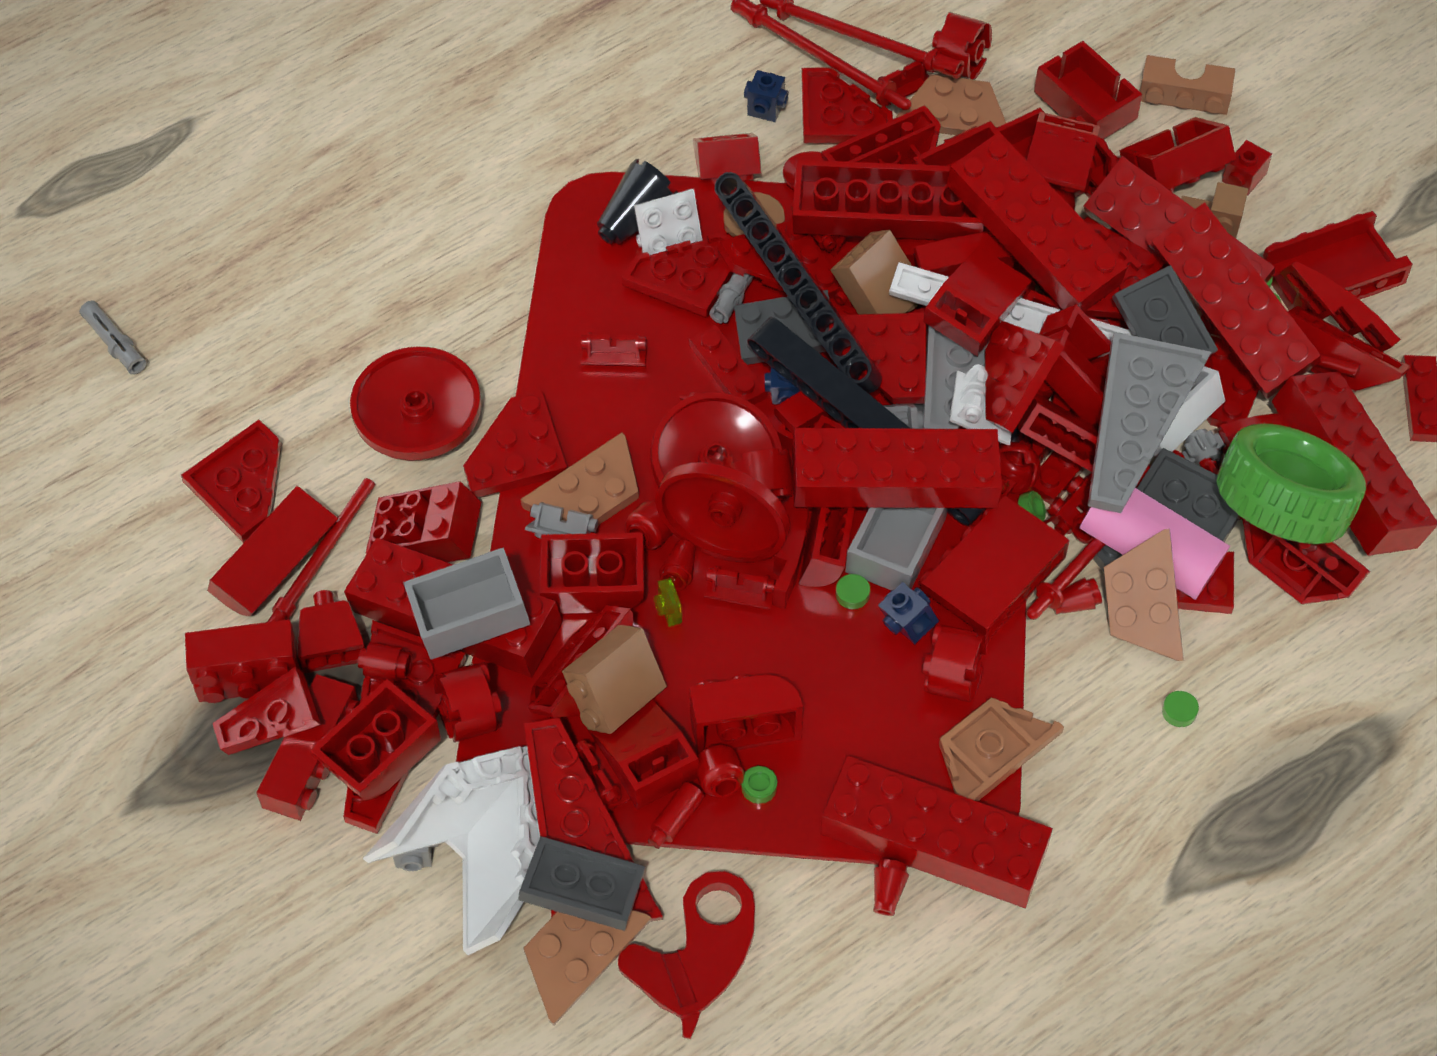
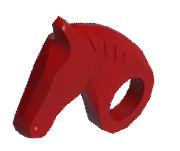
M726 871L706 872L690 883L683 896L686 928V947L684 950H677L676 953L662 954L651 951L641 945L631 944L618 957V968L625 978L642 990L660 1008L681 1018L683 1038L685 1039L692 1038L700 1013L723 994L735 979L746 960L754 939L755 904L753 892L742 878ZM719 890L729 892L736 897L741 907L740 913L733 921L723 925H714L700 917L697 912V904L704 895L711 891Z

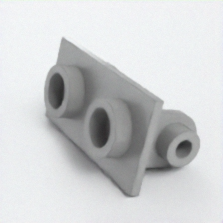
M540 502L539 505L533 504L530 516L535 518V520L528 524L525 530L535 532L534 535L538 538H541L542 534L595 533L598 527V519H594L591 514L569 510L567 521L562 520L564 508Z

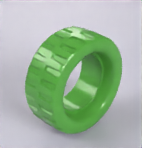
M1253 424L1238 431L1224 456L1217 474V487L1220 495L1229 507L1243 519L1275 536L1308 544H1325L1341 538L1353 521L1366 491V482L1361 470L1342 451L1314 435L1277 424Z

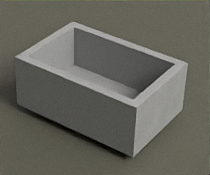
M869 508L847 551L845 572L860 575L867 581L889 590H894L902 582L912 589L946 520L948 508Z
M504 548L403 582L430 660L530 625Z

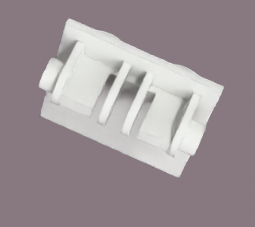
M694 189L634 205L639 235H636V241L638 246L642 247V253L648 252L649 255L666 251L667 246L688 240L691 243L702 241Z
M976 364L966 374L957 371L949 421L967 429H998V441L1010 445L1012 433L986 420L985 381L987 380L988 373L985 367Z

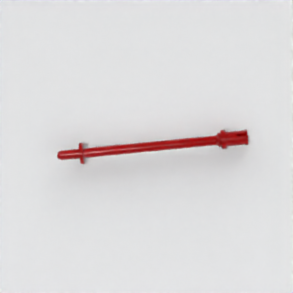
M749 0L732 1L731 11L747 19L751 26L755 28L760 26L766 27L877 94L876 100L879 105L886 106L890 102L905 111L911 108V101L896 92L897 87L894 81L889 80L882 84L770 17L768 9L762 4L756 5Z
M759 0L763 6L776 10L777 17L780 20L785 21L789 16L796 17L924 63L926 71L931 73L937 71L954 79H958L963 73L964 61L943 55L941 50L935 48L929 52L920 50L794 5V0Z
M1173 451V453L1185 458L1181 452ZM1094 537L1052 584L1041 582L1036 587L1038 599L1027 610L1028 618L1036 620L1048 607L1052 609L1061 607L1063 605L1062 592L1106 544Z

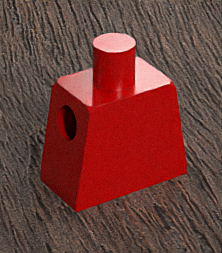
M330 590L316 592L313 595L315 606L301 609L299 616L298 658L303 673L358 663L360 650L362 647L365 648L349 602L345 600L335 602L334 593Z

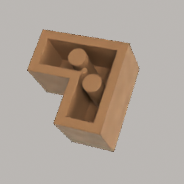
M1217 182L1213 202L1183 195L1181 199L1195 209L1205 202L1226 231L1237 238L1249 188Z

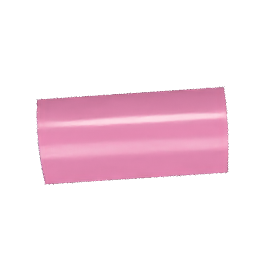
M1136 488L1121 513L1091 507L1080 526V529L1122 555L1162 530L1170 529L1176 588L1195 600L1215 573L1230 548V545Z

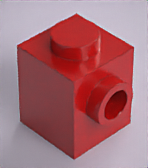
M1245 140L1235 152L1236 160L1226 164L1222 182L1249 188L1248 196L1267 174L1272 153Z

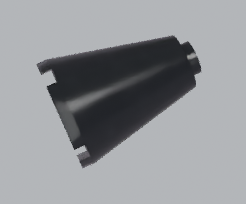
M635 159L628 167L597 222L599 236L608 244L613 242L621 244L639 232L634 205L672 195L668 188L671 184L669 179L650 163L644 161L640 165L639 159Z

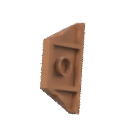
M933 74L927 78L910 99L911 108L906 111L901 110L896 116L897 118L925 105L940 122V133L958 135L989 121L996 128L1006 123L990 82L963 78L954 79L953 77Z
M620 433L521 499L522 507L527 511H531L533 504L539 505L540 502L564 508L562 520L567 521L568 511L574 510L593 515L594 519H598V525H600L639 498L638 488L625 435Z
M1164 529L1104 567L1111 636L1176 661H1183L1170 529Z
M990 698L940 738L939 746L955 794L979 801L1061 735L1064 726L1057 721L1050 724L1033 717L1034 713L1021 708L1015 709L1005 702Z
M632 910L626 930L623 931L556 912L523 947L547 1016L553 1026L650 923V916Z

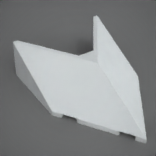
M527 746L506 749L478 756L471 760L459 763L453 762L443 766L363 858L367 863L445 842L460 855L463 865V951L467 955L499 941L524 903L518 900L519 891L540 838Z

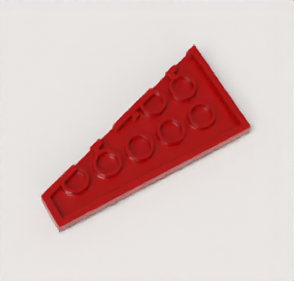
M372 620L370 642L403 647L404 651L411 652L412 654L411 667L407 679L391 682L436 719L439 715L437 705L441 704L440 695L442 693L435 694L434 675L463 667L467 660L466 653L457 650L430 660L421 637ZM365 676L360 703L385 680ZM409 771L388 791L370 801L361 799L347 787L343 815L345 823L378 834Z
M560 718L524 723L540 836L634 863ZM642 879L632 910L647 914L651 917L650 922L663 920L658 906H656L644 879ZM551 910V916L553 917L557 911Z

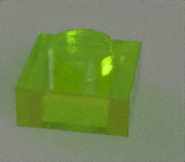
M671 578L658 581V595L654 596L658 615H665L669 627L682 623L681 604Z

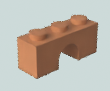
M1152 55L1146 56L1140 92L1143 94L1141 102L1227 115L1232 97L1235 68L1206 64L1204 74L1201 77L1186 79L1176 72V59Z

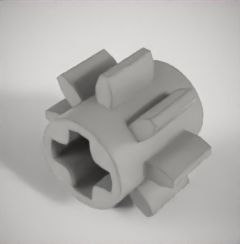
M1199 429L1192 432L1186 438V443L1184 444L1186 450L1182 454L1185 459L1200 466L1199 462L1204 458H1211L1212 461L1220 463L1223 455L1221 449L1226 445L1219 433L1213 434L1211 430Z

